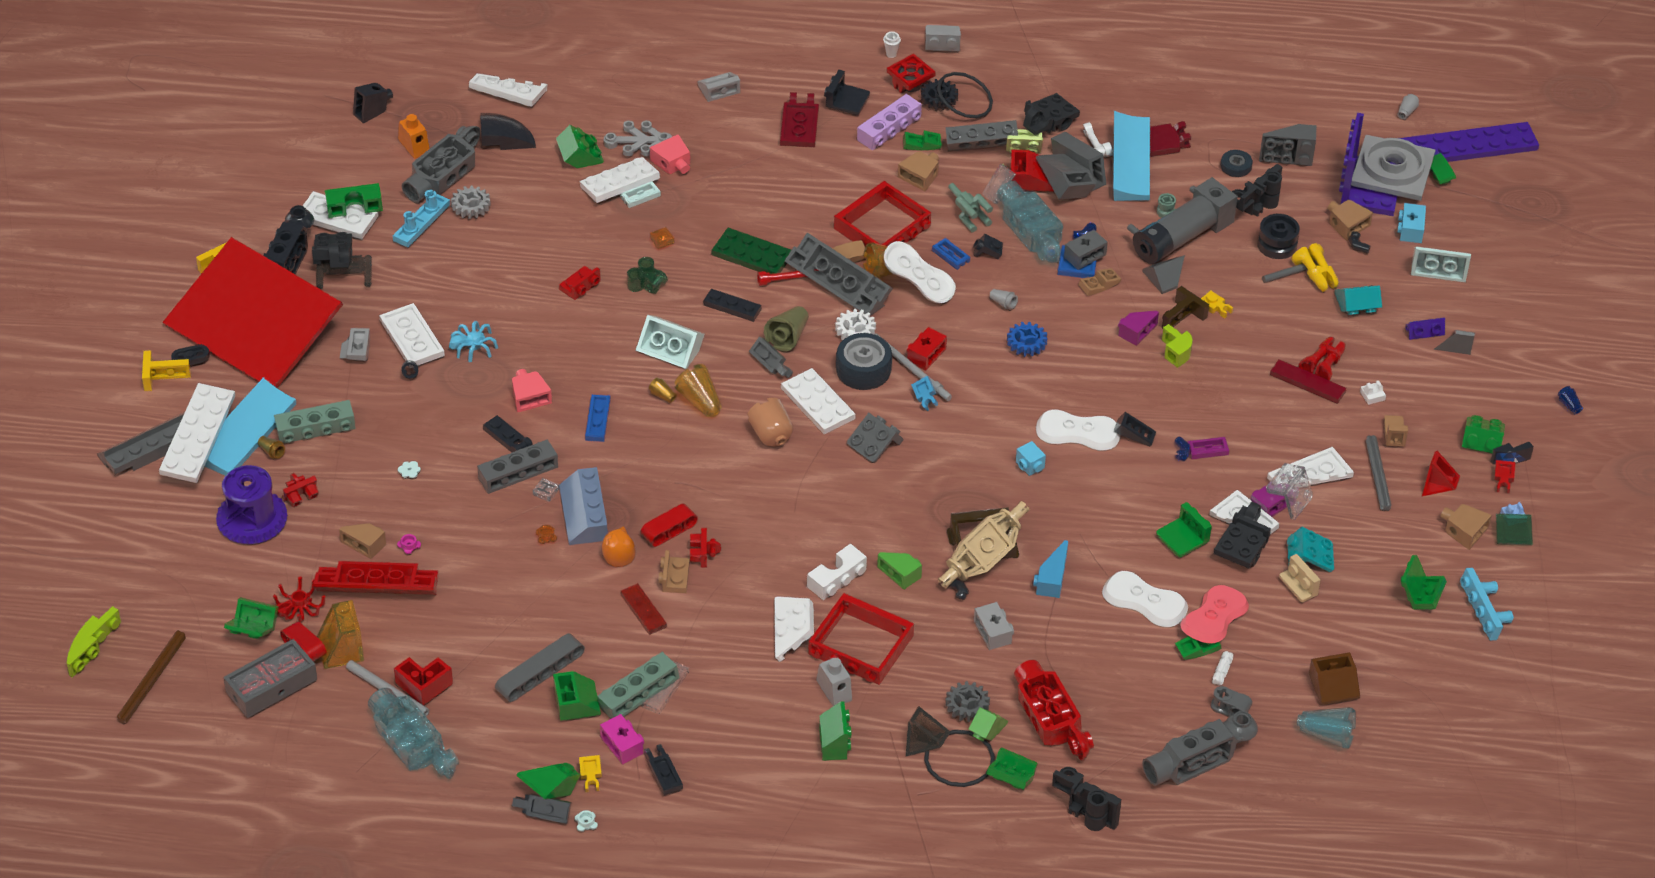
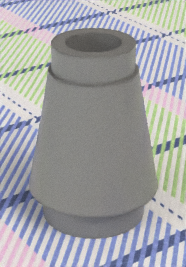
M1413 94L1403 97L1397 113L1400 119L1405 120L1418 108V97Z
M993 289L990 292V299L1005 309H1013L1017 305L1018 296L1014 292Z

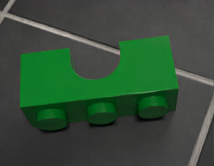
M379 183L325 190L329 218L347 216L346 209L351 205H361L365 213L383 211Z

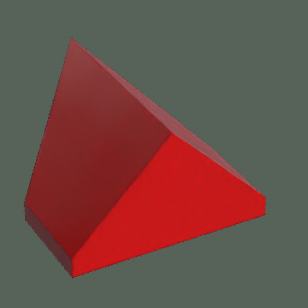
M1438 450L1434 452L1422 497L1453 491L1457 488L1460 475Z

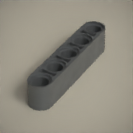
M568 633L498 679L495 689L507 701L513 702L578 659L583 654L585 646L572 634Z

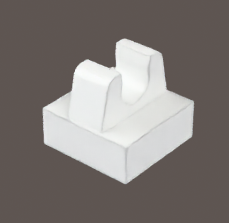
M1379 380L1373 384L1367 383L1360 388V393L1368 405L1385 401L1386 394Z

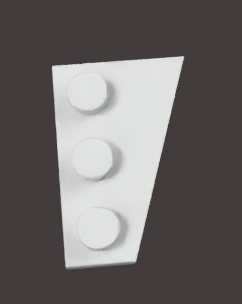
M1236 490L1211 509L1210 516L1230 524L1235 512L1238 513L1243 505L1248 507L1252 501ZM1261 509V515L1257 522L1270 527V534H1272L1279 528V523Z

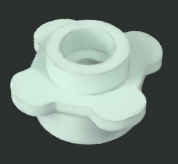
M585 810L575 816V821L578 822L577 830L582 832L584 830L596 829L598 824L595 822V813Z

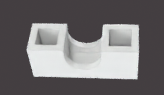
M849 544L836 553V567L838 569L831 570L822 564L807 574V587L822 600H825L866 571L867 557L852 544Z

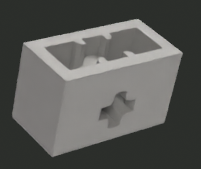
M997 602L975 608L974 622L989 650L1012 644L1013 626L1007 622L1005 611L1000 609Z

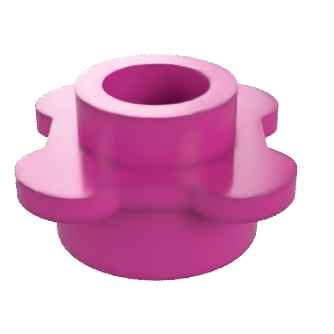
M406 534L401 538V541H398L397 546L402 548L405 554H411L416 548L421 547V542L417 541L414 535Z

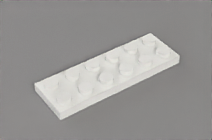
M198 383L159 469L160 475L194 483L198 482L233 403L235 391Z

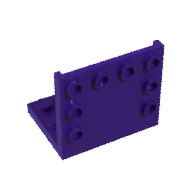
M1357 113L1356 120L1352 119L1350 130L1354 131L1349 133L1343 164L1347 168H1343L1341 179H1345L1344 182L1341 181L1339 192H1342L1341 204L1351 200L1373 213L1394 216L1397 195L1351 185L1359 158L1357 153L1364 118L1363 113Z

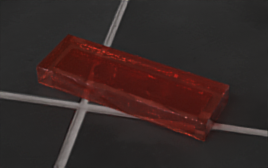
M638 583L620 591L621 597L649 635L667 628L666 621Z

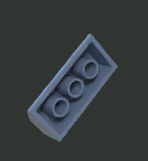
M597 467L578 469L559 484L569 545L603 541L608 533Z

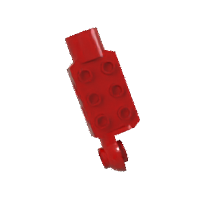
M1037 660L1023 662L1014 672V677L1019 684V702L1043 744L1052 746L1068 742L1074 756L1077 755L1083 761L1088 756L1090 749L1094 748V743L1088 731L1082 732L1081 715L1055 671H1044Z

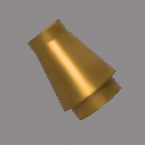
M658 377L648 387L651 394L668 403H672L677 397V394L672 391L668 384Z
M266 436L259 438L258 445L271 458L279 459L284 455L285 446L282 441Z

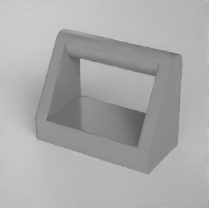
M731 72L697 81L700 90L708 102L740 93V79L738 75Z

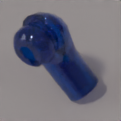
M1088 223L1083 230L1073 231V240L1092 230L1096 231L1097 226L1094 223Z
M1179 436L1175 439V444L1180 450L1176 451L1178 455H1175L1177 460L1185 461L1189 458L1190 444Z

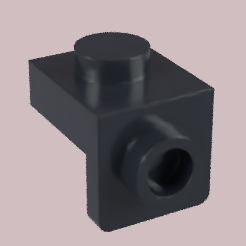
M984 234L973 245L974 256L978 257L984 252L999 259L1002 256L1003 242Z

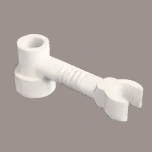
M1091 123L1083 124L1085 128L1083 132L1091 141L1094 149L1103 153L1105 158L1113 156L1111 144L1109 142L1100 144L1094 134Z

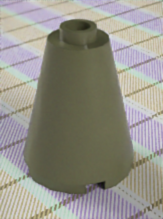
M796 306L769 319L764 326V336L767 342L770 341L776 350L782 352L790 351L799 341L809 318L808 312L803 307Z

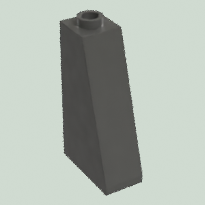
M1067 132L1051 138L1053 154H1066L1090 171L1096 182V186L1092 191L1106 185L1103 153Z

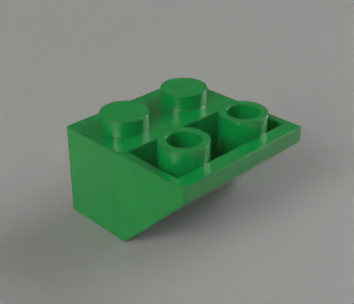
M569 125L556 138L564 162L578 169L604 162L601 155L602 152L597 145V139L592 134L588 135L583 132L579 127L576 128Z
M575 671L553 674L554 692L560 721L601 715L594 680Z
M844 701L837 703L819 715L822 761L847 760V751H851V739H848L852 737L851 726H849L850 713L849 709L845 710Z

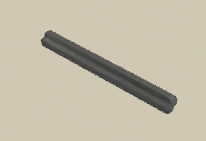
M1368 435L1366 437V444L1380 508L1382 511H1389L1391 509V500L1377 437L1375 435Z

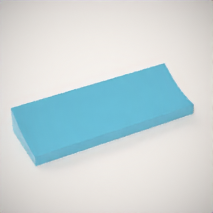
M1114 111V201L1150 200V117H1136Z
M262 378L225 419L205 467L226 476L234 468L242 466L259 447V438L261 436L268 437L276 428L274 415L290 412L296 405V399L283 393L266 379Z

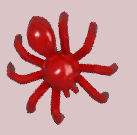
M300 576L298 577L297 591H294L292 595L285 593L282 584L278 585L281 594L289 598V600L281 603L275 594L273 598L277 604L276 606H279L278 616L285 617V620H291L298 609L300 614L298 613L296 616L301 623L304 620L303 609H306L312 617L318 616L320 608L325 605L326 596H322L319 605L312 603L310 596L315 590L313 587L314 579H312L311 590L306 593L301 590L302 577ZM308 605L316 608V613H312Z

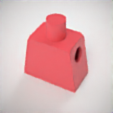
M675 135L650 147V161L666 173L672 174L680 171L682 174H685L690 170V152L679 135Z
M520 369L516 372V377L512 378V389L517 412L552 403L551 389L538 372L527 373L525 369Z

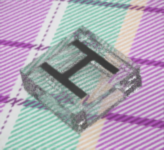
M542 478L533 489V495L550 502L559 491V484Z

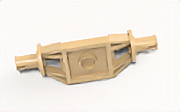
M1021 501L1011 512L1002 508L999 513L987 516L959 542L952 557L946 561L949 570L938 578V582H943L941 585L947 588L957 577L962 581H966L968 577L988 572L1015 546L1018 531L1021 529L1018 520L1029 511V507L1025 508L1026 504ZM1010 527L1011 530H1010V532H1009L1008 535H1007L1005 532H1006V531L1008 530V528Z

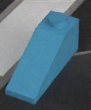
M1063 541L1040 566L1039 575L1034 576L1033 586L1037 587L1036 595L1060 598L1068 541Z

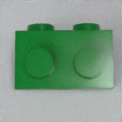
M1001 747L996 760L988 767L987 774L993 776L996 780L1005 781L1015 788L1024 790L1033 781L1038 763Z

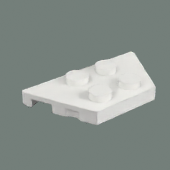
M775 597V658L780 662L785 659L783 655L791 648L793 650L797 649L802 642L814 634L813 602L808 598Z

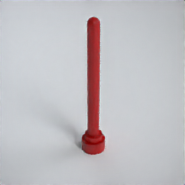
M765 271L757 272L759 287L767 286L771 281L808 277L800 271L769 274V272L766 273Z

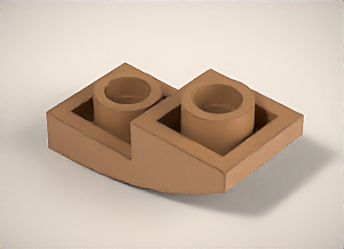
M862 240L832 248L854 263L869 256Z
M1112 268L1097 270L1096 275L1093 277L1080 279L1078 285L1087 296L1117 285L1121 282V278Z

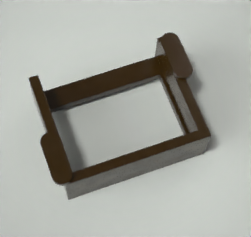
M1002 508L951 513L950 528L947 529L949 544L954 545L956 550L961 541L959 523L983 521L987 516L999 513ZM1009 527L1008 530L1006 531V534H1007V535H1008V533H1009L1010 530H1011L1010 527ZM1017 543L1003 558L1019 557Z

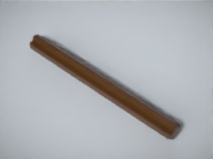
M177 630L118 713V722L126 724L186 639L184 632Z

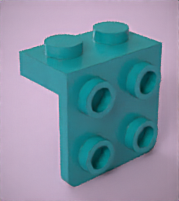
M1300 527L1287 538L1288 566L1290 557L1297 554L1305 563L1308 561L1328 572L1334 570V553L1331 540L1305 527Z

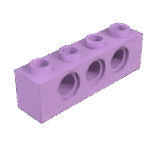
M905 94L858 126L857 140L869 149L874 150L901 130L906 129L914 121L919 120L922 104Z

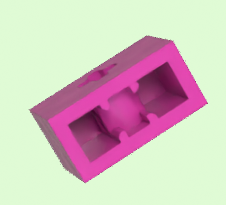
M622 714L600 724L601 739L622 765L643 754V737L634 731L631 722L626 720Z

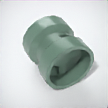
M1164 193L1159 196L1157 207L1159 217L1162 218L1175 210L1176 198L1174 195Z

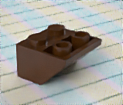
M1350 652L1311 659L1309 676L1321 705L1360 699L1357 668Z

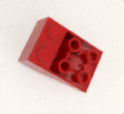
M1011 149L1010 190L1054 192L1036 159V156L1039 154L1030 150Z

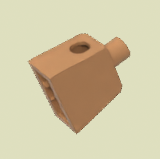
M920 151L914 153L898 164V178L926 191L938 175V155L934 152L929 155Z
M1347 200L1340 205L1332 201L1328 205L1327 209L1331 212L1329 223L1346 241L1349 240L1351 232L1360 233L1371 226L1373 212L1351 200Z
M1461 504L1455 512L1445 507L1440 517L1447 521L1446 533L1470 550L1489 528L1492 515Z

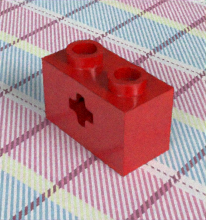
M928 327L918 335L913 343L908 345L906 350L907 359L926 371L946 350L947 336Z

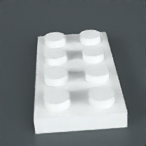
M641 157L628 163L620 164L618 167L610 170H605L600 174L589 176L580 181V187L598 203L660 178V174L647 160Z
M314 191L303 205L313 214L315 219L313 225L336 232L352 233V237L363 239L378 217V212L365 213L362 206L351 205L346 209L347 216L329 218L325 195Z
M414 303L379 315L382 325L405 361L412 360L417 365H421L445 356L444 349Z
M813 368L781 383V389L823 434L855 419V413Z

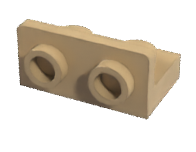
M1297 554L1291 556L1288 570L1280 573L1279 578L1300 602H1305L1318 595L1320 579Z

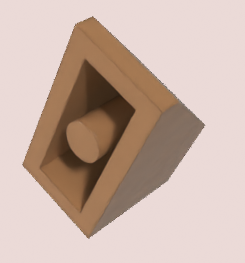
M370 523L343 526L339 529L341 543L370 559L386 545L385 532L380 527H375Z

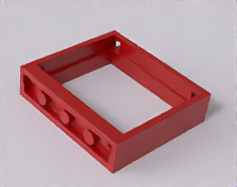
M886 181L881 182L834 215V229L852 242L862 240L866 251L880 261L884 259L885 250L891 243L896 241L907 243L931 226V212ZM886 200L915 221L883 244H880L853 226L852 223Z
M843 593L809 640L808 654L823 661H828L835 657L839 658L846 671L850 674H855L866 679L868 682L880 685L913 638L914 623ZM844 613L900 637L879 668L823 644Z

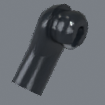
M957 579L948 586L957 590L956 597L961 600H965L966 595L969 594L965 583Z

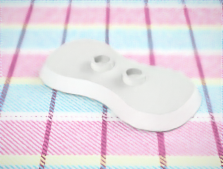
M896 241L886 248L884 263L890 272L910 281L926 299L933 303H945L952 298L956 286L953 279L946 272L926 263L910 245L904 242Z
M1049 410L1039 417L1036 425L1038 437L1051 444L1079 443L1095 450H1109L1114 448L1120 440V434L1114 432L1116 422L1106 416L1078 417L1061 410Z
M1120 571L1111 576L1102 590L1103 597L1110 604L1136 610L1152 623L1162 627H1172L1179 624L1188 611V604L1180 594L1171 590L1150 586L1139 576L1128 571Z

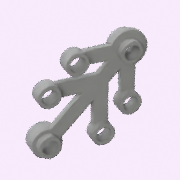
M628 120L623 124L624 131L630 132L634 136H616L614 133H607L604 137V146L608 149H613L618 146V143H634L633 145L623 146V154L625 156H632L640 148L641 155L649 156L651 146L671 138L672 135L665 132L660 133L652 127L650 121L646 120L641 123V130L652 135L647 136L634 127L633 121Z

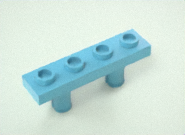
M427 190L425 192L426 202L415 213L411 211L404 213L405 223L393 235V241L409 247L450 205V199L438 195L433 190Z
M1466 568L1460 579L1461 587L1464 588L1468 601L1472 604L1475 614L1479 618L1489 640H1497L1503 629L1502 624L1512 623L1513 613L1510 610L1496 612L1487 594L1497 593L1498 584L1496 581L1480 582L1474 568Z

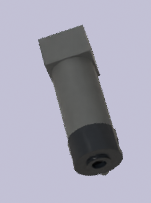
M1213 177L1197 187L1191 186L1189 191L1193 193V199L1141 230L1133 224L1127 226V230L1134 234L1133 245L1135 251L1143 261L1148 264H1154L1209 228L1213 232L1218 233L1234 223L1238 196Z

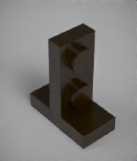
M1180 286L1176 289V306L1166 311L1162 316V329L1168 324L1172 327L1176 326L1190 314L1195 315L1202 321L1208 317L1209 304L1183 286Z

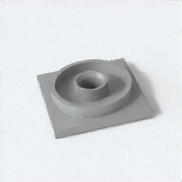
M1366 134L1351 185L1421 201L1435 155V149L1417 146L1399 138H1380Z

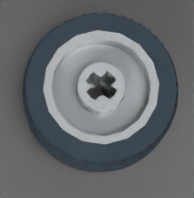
M856 333L844 338L840 342L836 352V371L838 378L846 386L857 390H871L880 387L889 379L892 370V351L886 340L872 333Z

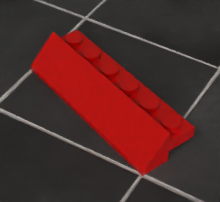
M338 561L337 567H319L318 572L315 574L313 587L317 591L437 595L436 588L439 575L438 570H418V563Z

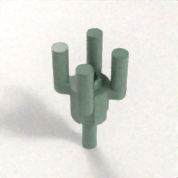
M954 183L948 186L957 197L955 200L956 205L962 210L959 219L971 232H975L977 227L968 218L969 216L972 219L978 216L986 226L992 224L991 219L981 210L980 205L987 213H991L993 207L981 194H976L973 197L966 191L961 192Z

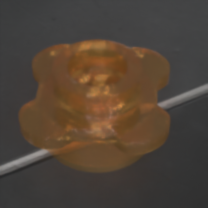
M542 525L537 529L538 542L540 544L555 542L557 540V536L554 534L555 528L550 525Z

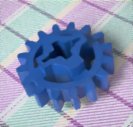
M1021 322L1020 326L1014 324V328H1010L1009 333H1007V345L1011 346V351L1017 350V355L1023 353V356L1026 357L1027 354L1033 356L1034 352L1040 354V351L1045 350V345H1047V332H1044L1043 327L1038 328L1037 323L1034 326L1031 325V322H1028L1027 325Z

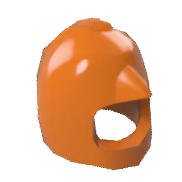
M623 526L605 535L602 542V554L607 563L614 567H624L630 564L635 558V545Z

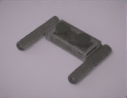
M362 255L351 256L349 267L330 268V260H321V264H316V287L323 289L324 273L326 275L363 273V271L364 285L370 287L372 285V257L370 255L362 257Z

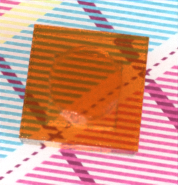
M667 227L650 233V239L658 249L674 244V237Z

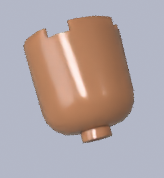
M767 398L768 402L761 405L758 402L751 407L748 412V420L763 444L767 446H780L786 443L792 435L793 425L780 399Z

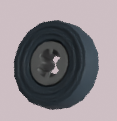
M1229 150L1223 154L1220 165L1225 174L1232 177H1243L1252 170L1253 160L1247 152Z

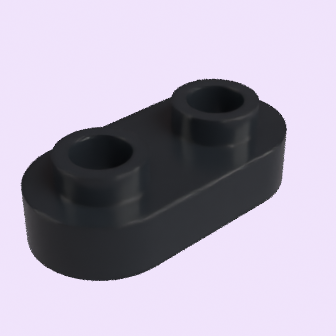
M201 344L177 349L171 354L172 360L189 359L190 366L206 362L210 357L208 347Z

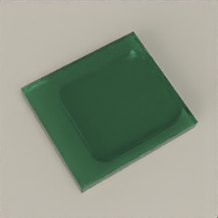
M1496 514L1497 544L1532 545L1531 515Z

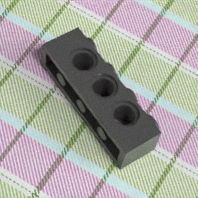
M1016 120L946 127L948 152L1006 146L1007 136H1018Z
M547 439L478 465V479L486 492L490 494L558 468V454Z

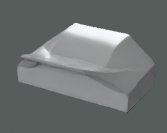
M351 328L350 336L341 345L340 358L366 361L370 347V328Z

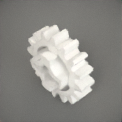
M856 309L853 312L847 310L846 314L841 313L840 317H837L835 330L837 331V336L841 335V340L856 333L875 334L876 322H874V317H870L869 312L864 314V310L857 312Z

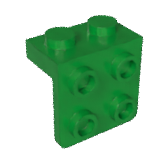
M1478 415L1467 417L1462 447L1492 453L1493 449L1502 446L1505 424L1498 419L1484 420L1483 417Z
M1185 502L1181 505L1179 518L1158 529L1156 536L1176 556L1183 557L1210 542L1212 526L1208 520L1198 513L1196 508Z
M1412 555L1407 563L1405 573L1401 577V585L1406 591L1407 599L1410 601L1413 610L1436 609L1447 583L1445 576H1426L1418 556Z
M240 597L237 602L235 618L226 622L224 628L229 629V632L233 634L245 633L250 638L259 639L275 630L279 606Z

